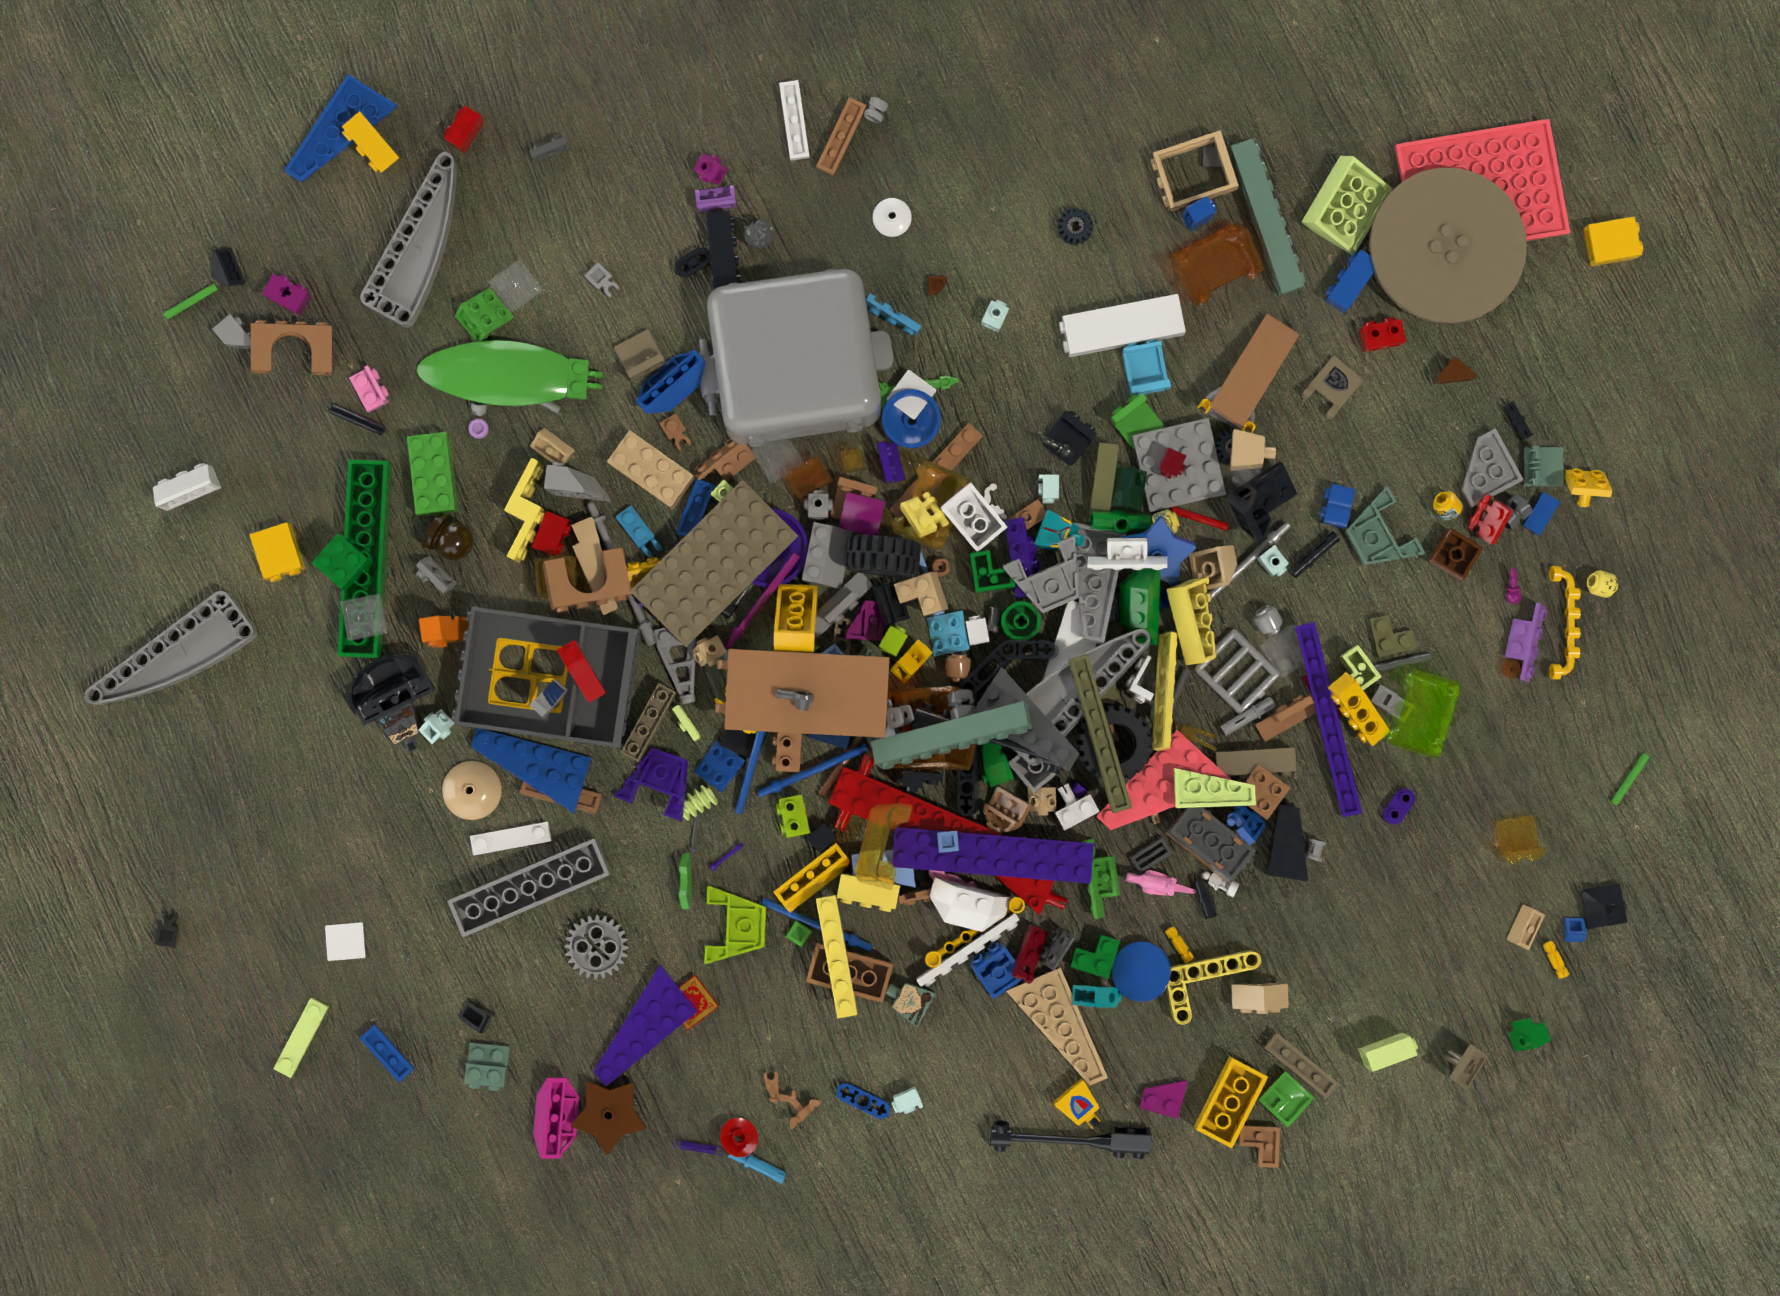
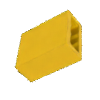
M1635 217L1589 224L1583 229L1591 267L1637 259L1642 255L1643 243L1639 241L1638 233L1640 228Z
M286 522L249 534L264 580H270L271 583L282 580L281 576L288 574L289 576H295L301 573L300 570L306 569L292 524Z

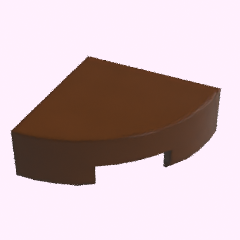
M928 276L927 296H933L941 292L947 283V276Z

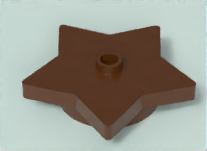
M586 1082V1107L574 1120L571 1127L593 1134L606 1155L612 1151L622 1135L642 1131L647 1127L633 1108L634 1083L632 1082L610 1090L593 1082ZM606 1112L612 1113L611 1119L605 1117Z

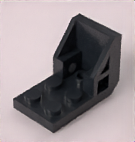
M1279 461L1231 492L1227 501L1242 530L1256 543L1260 544L1266 540L1272 522L1268 513L1298 493L1284 464Z

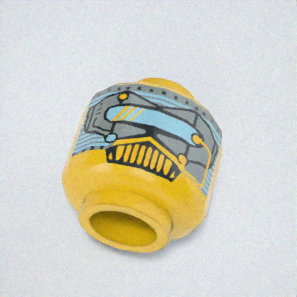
M1451 491L1439 493L1433 502L1434 510L1444 520L1456 518L1463 508L1462 502Z

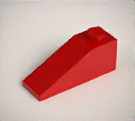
M576 640L557 649L565 666L588 703L606 694Z

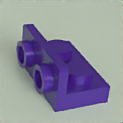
M885 442L877 443L886 484L905 480L897 444L894 442L885 444Z

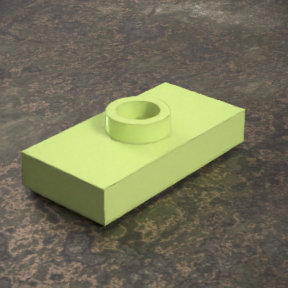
M680 705L672 708L680 720L677 723L682 731H687L695 742L699 740L701 735Z

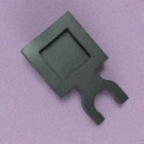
M164 911V925H158L154 944L176 948L179 928L174 927V923L178 919V913H174L173 919L168 920V912Z

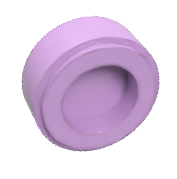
M474 419L470 422L468 430L474 438L482 439L487 436L489 426L482 419Z

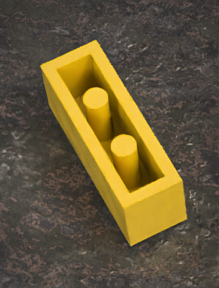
M360 111L342 126L344 129L343 135L349 142L352 139L358 145L355 149L362 157L366 155L371 160L368 164L375 172L379 170L383 173L399 159L397 154Z

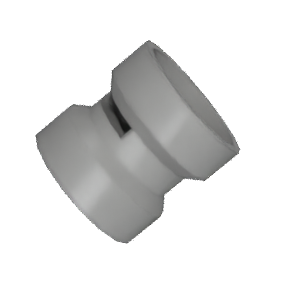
M871 97L869 108L865 110L864 117L874 123H882L883 112L887 110L888 103L879 98Z

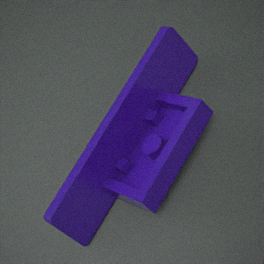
M1020 517L1006 520L1011 561L1020 559L1026 577L1040 571V562L1036 557L1038 547L1034 545V537H1027L1025 518ZM1015 582L1016 597H1026L1027 595Z

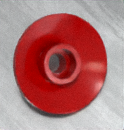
M733 1118L728 1120L721 1128L720 1142L724 1150L730 1155L746 1157L756 1149L758 1133L754 1125L748 1120ZM734 1136L739 1138V1142L734 1140Z

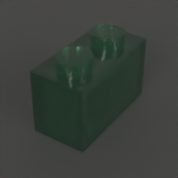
M1116 468L1111 506L1123 510H1142L1147 471L1136 468Z

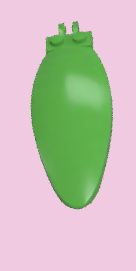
M492 340L454 346L431 354L417 366L418 376L429 386L461 399L487 405L528 406L557 401L563 398L586 400L587 389L602 390L603 387L599 383H587L588 377H603L602 372L588 371L589 360L567 359L548 349L515 341Z

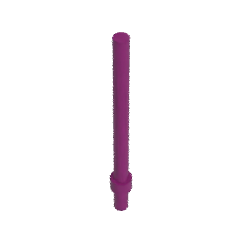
M794 552L741 623L738 626L736 625L731 631L732 635L724 644L727 649H731L738 638L741 639L745 634L744 630L800 558L797 553Z

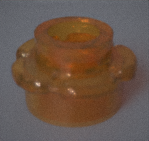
M1507 660L1503 664L1502 673L1509 679H1515L1517 675L1521 674L1522 668L1519 666L1520 663L1518 661Z

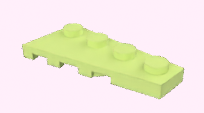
M1174 768L1175 808L1256 805L1255 785Z

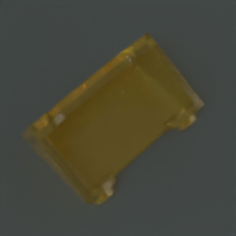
M924 459L923 464L920 463L917 467L918 482L910 499L918 497L921 502H924L925 500L922 495L929 492L932 497H935L940 508L971 481L963 475ZM931 509L927 510L930 516L934 515ZM903 514L900 518H895L892 528H894L893 533L919 542L920 545L941 553L953 523L946 516L949 522L947 526L942 527L938 522L936 523L937 530L919 538Z
M903 803L879 804L871 808L855 869V876L858 881L892 890L896 870L891 863L882 860L890 828L897 829L899 824L909 822L912 810L911 805Z

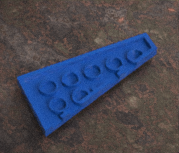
M479 728L476 729L471 744L473 750L490 761H494L504 770L511 772L518 779L575 814L591 763L590 757Z

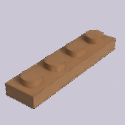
M850 97L848 98L816 165V169L834 177L867 105Z
M523 782L520 794L557 804L550 797ZM582 789L576 809L596 815L602 794Z

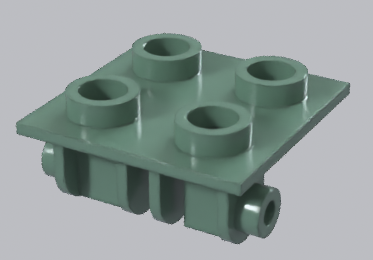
M1524 447V486L1563 487V447Z

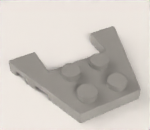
M1074 536L1057 542L1064 562L1026 577L1020 559L1002 565L1003 569L1042 613L1079 598L1075 552L1076 541Z

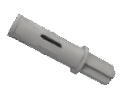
M1268 697L1255 706L1251 705L1250 709L1221 725L1220 728L1224 735L1227 736L1254 719H1260L1261 715L1275 707V703L1271 697Z

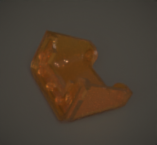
M1239 223L1229 224L1169 256L1177 276L1192 304L1195 306L1207 303L1210 297L1209 293L1241 276L1248 277L1249 279L1256 278L1260 275V272L1264 271L1248 228Z

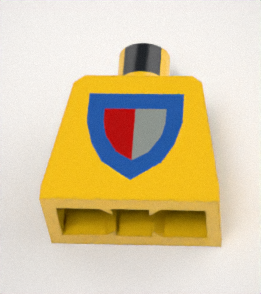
M1082 1078L1053 1102L1061 1112L1078 1126L1086 1121L1091 1129H1093L1101 1122L1094 1114L1100 1107Z

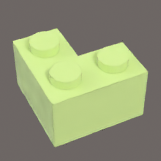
M1359 645L1353 646L1338 657L1350 673L1349 675L1357 680L1363 690L1381 678V675Z

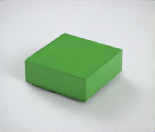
M796 920L785 937L802 947L813 930Z

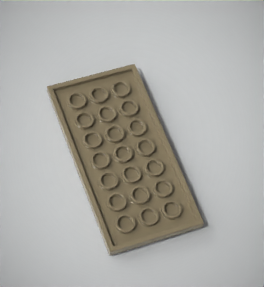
M742 480L630 592L687 647L798 535Z

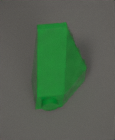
M991 742L982 744L984 769L982 777L985 785L989 784L990 787L1014 779L1006 756L1001 750L1002 747Z

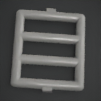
M1232 629L1217 645L1215 644V652L1217 656L1235 639L1242 647L1213 677L1204 670L1212 660L1197 664L1194 671L1238 714H1241L1258 698L1261 699L1266 694L1264 691L1280 676V672L1236 629ZM1248 652L1256 661L1226 691L1218 682ZM1263 666L1270 675L1240 705L1232 696Z

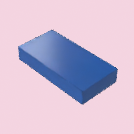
M1542 492L1532 508L1533 513L1526 518L1522 526L1540 536L1560 502Z

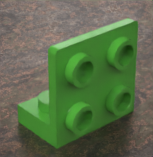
M491 288L462 303L455 314L457 320L475 342L486 341L491 332L514 318Z

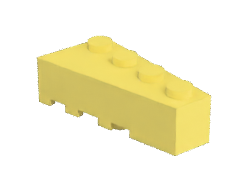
M1209 577L1191 579L1166 589L1186 665L1205 663L1216 658L1214 632L1210 631L1211 621L1213 620L1212 614H1209L1208 602H1211L1210 594H1207L1206 584H1209Z

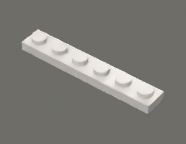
M1015 913L1010 914L1003 921L998 922L986 932H983L942 960L939 966L930 968L916 978L920 986L925 985L927 987L936 981L935 977L940 973L942 976L952 970V965L955 963L962 964L968 959L967 955L973 951L976 954L984 949L986 942L989 940L994 942L1001 937V932L1006 929L1010 931L1018 925L1016 922L1019 921V918Z

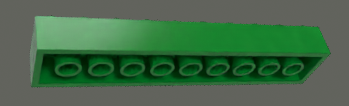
M348 459L344 537L372 562L347 591L341 589L338 637L339 657L370 659L382 657L392 463L388 461Z

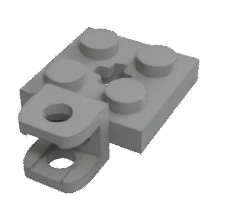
M891 699L887 700L885 737L901 734L900 727L914 722V715L910 705L893 708ZM905 711H906L907 714H908V717H907V718H905V716H904V712H905ZM866 737L869 748H872L871 741L882 738Z

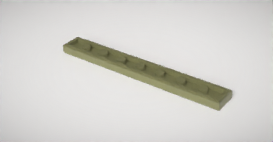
M1085 654L1068 659L1111 811L1116 813L1130 809L1132 805L1089 656Z

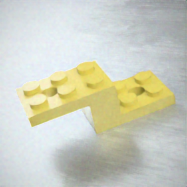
M533 458L530 459L504 509L508 514L524 522L507 554V557L518 563L521 560L524 561L529 552L527 548L530 543L534 542L537 535L536 531L546 513L542 507L526 500L527 497L531 498L535 491L533 486L536 480L539 481L544 473V466Z

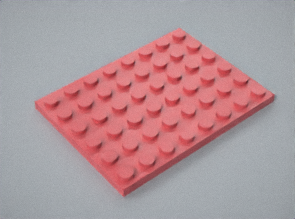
M1550 119L1395 145L1401 183L1415 174L1436 168H1458L1472 171L1491 180L1512 200L1523 221L1527 241L1570 233Z

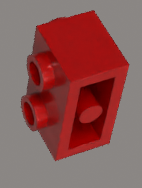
M464 105L462 109L457 111L452 126L449 125L446 128L444 139L449 145L465 154L485 121L480 114Z
M1395 317L1384 319L1383 323L1376 324V321L1364 323V326L1359 330L1364 353L1401 346L1406 342L1402 320H1395Z
M546 511L532 548L556 558L557 554L560 555L563 551L564 544L562 542L564 537H568L571 531V521Z

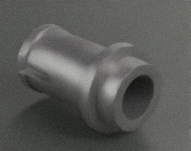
M991 607L989 609L988 624H986L988 632L999 633L1002 609Z

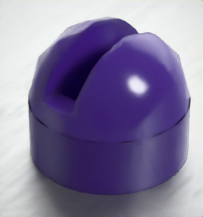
M1075 781L1071 788L1077 798L1083 797L1088 791L1078 781Z

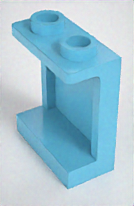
M1150 339L1145 341V344L1137 345V343H1130L1126 345V348H1123L1122 356L1131 397L1135 394H1149L1170 389L1171 384L1170 379L1167 377L1162 352V341Z

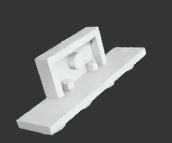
M1108 538V557H1088L1087 568H1092L1093 570H1102L1103 568H1112L1113 570L1152 568L1154 570H1161L1167 568V556H1147V538Z

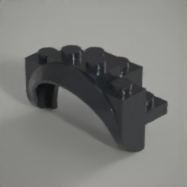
M416 650L408 655L392 654L371 662L356 675L351 683L346 685L345 696L353 713H357L363 725H366L434 692L435 687L426 672V665Z

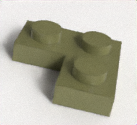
M1389 615L1368 619L1377 658L1417 649L1413 630L1393 634Z

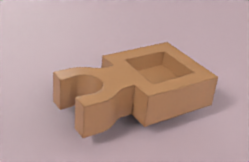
M676 413L659 423L670 441L675 438V445L679 451L682 450L680 446L682 440H685L688 445L692 444L689 438L682 434L687 430Z

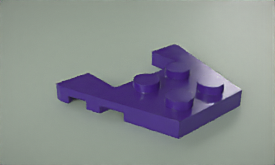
M651 748L636 767L638 769L631 777L627 778L623 788L617 791L614 797L632 804L639 785L665 793L671 797L664 815L682 822L688 761Z

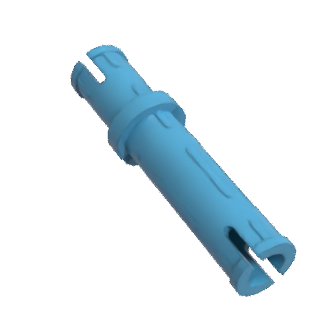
M752 1153L746 1157H734L729 1154L728 1158L743 1164L744 1168L747 1169L749 1167L775 1180L779 1184H782L787 1172L754 1157Z

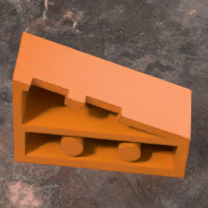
M433 616L419 619L422 643H426L428 646L435 647L436 649L445 648L448 643L464 641L465 630L469 628L467 617L460 618V616H455L454 619H451V616Z

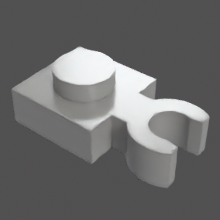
M599 263L584 275L598 291L603 287L605 294L610 298L612 297L611 293H609L611 287L620 290L615 282L609 281L612 275Z

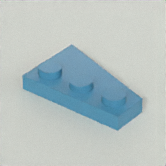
M871 293L866 299V305L869 308L868 312L877 317L879 315L885 317V321L892 326L896 324L901 326L902 331L910 336L913 334L918 335L921 325L900 312H897V314L893 313L894 309L885 302H880L879 304L874 300L876 296Z

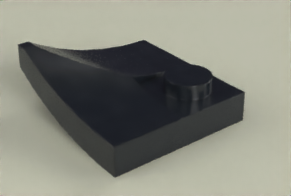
M1620 883L1581 890L1587 929L1628 923Z

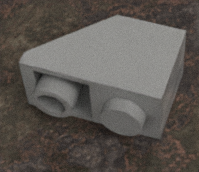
M230 314L212 328L228 347L250 349V332L243 328L246 325L239 317L235 318Z

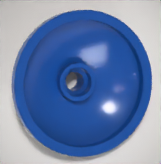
M914 389L900 391L888 400L883 409L882 425L884 431L892 442L901 447H922L933 440L940 428L941 414L935 400L925 392ZM914 396L927 402L916 417L914 424H909L908 419L911 417L894 406V403L901 398Z

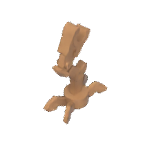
M778 1071L774 1072L775 1077L773 1080L768 1078L767 1072L764 1073L766 1089L771 1096L769 1101L774 1103L779 1101L789 1102L799 1112L796 1117L790 1118V1129H794L797 1123L804 1120L814 1110L815 1106L817 1107L822 1103L819 1099H811L809 1105L803 1107L798 1102L794 1090L791 1096L779 1093Z

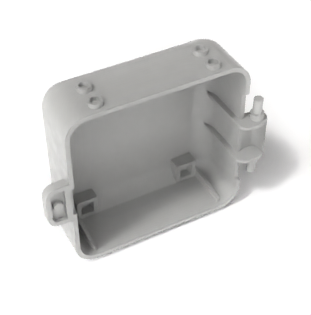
M831 268L822 272L746 283H730L716 288L709 295L707 312L714 355H711V352L708 351L707 339H700L701 352L699 355L706 361L700 382L702 398L708 403L710 416L717 415L716 402L717 398L720 397L725 429L732 441L741 445L758 447L765 445V442L844 430L851 433L859 432L864 427H868L877 421L881 413V395L877 372L889 370L893 365L894 359L890 336L884 331L871 332L864 286L862 279L856 272L850 269Z

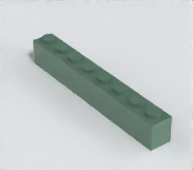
M1253 139L1232 145L1228 151L1279 297L1300 290L1305 286V276L1302 271H1299L1297 254H1293L1291 248L1293 246L1292 239L1285 231V219L1283 216L1280 217L1278 211L1280 209L1279 202L1272 194V182L1267 180L1265 174L1267 168L1264 161L1261 162L1259 145L1254 143Z
M1021 701L871 741L875 764L882 769H890L895 764H910L914 759H929L933 754H948L952 749H967L971 744H986L990 739H1005L1009 734H1024L1033 727L1028 705Z

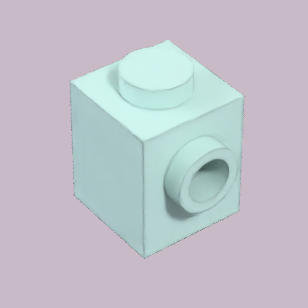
M991 300L981 325L999 333L1009 311V308L1006 307L1007 304L996 300V302Z

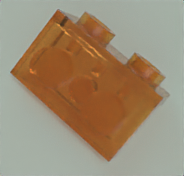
M819 457L810 458L805 462L804 466L799 469H792L786 476L787 482L799 501L812 494L813 490H819L833 481Z

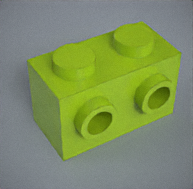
M803 795L779 799L776 808L778 816L782 815L783 823H780L782 835L786 834V837L790 838L811 833Z

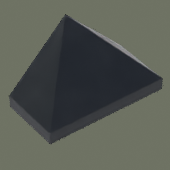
M231 247L215 249L212 254L211 277L227 287L245 284Z

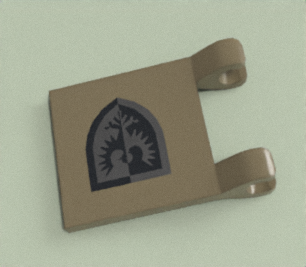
M1333 355L1303 391L1301 397L1307 400L1316 390L1333 404L1325 414V417L1331 420L1364 379Z

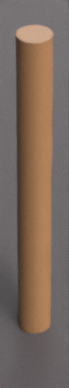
M855 736L845 752L858 747L864 737ZM849 759L835 766L818 793L824 797L826 796Z

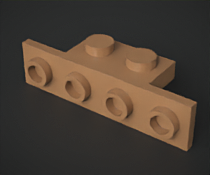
M729 439L726 445L721 449L715 450L708 460L699 463L693 474L701 480L715 468L727 482L753 461L756 456L747 445L737 444Z
M1311 693L1306 696L1302 694L1294 698V703L1288 706L1286 704L1276 709V713L1255 724L1264 742L1316 713Z

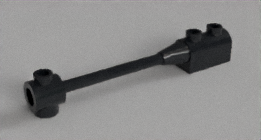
M924 703L923 706L917 707L914 713V722L911 723L910 727L919 729L950 721V711L942 709V712L935 711L936 706ZM996 738L989 740L991 743L1042 758L1043 765L1045 766L1044 770L1058 775L1060 771H1064V768L1008 739L998 740Z
M1004 1120L995 1121L994 1125L991 1126L990 1146H994V1150L998 1152H1003L1006 1150V1147H1010L1011 1141L1090 1145L1091 1147L1113 1152V1156L1116 1158L1125 1157V1153H1133V1157L1136 1159H1143L1145 1154H1150L1152 1137L1150 1127L1110 1125L1109 1134L1090 1137L1011 1133L1009 1122Z

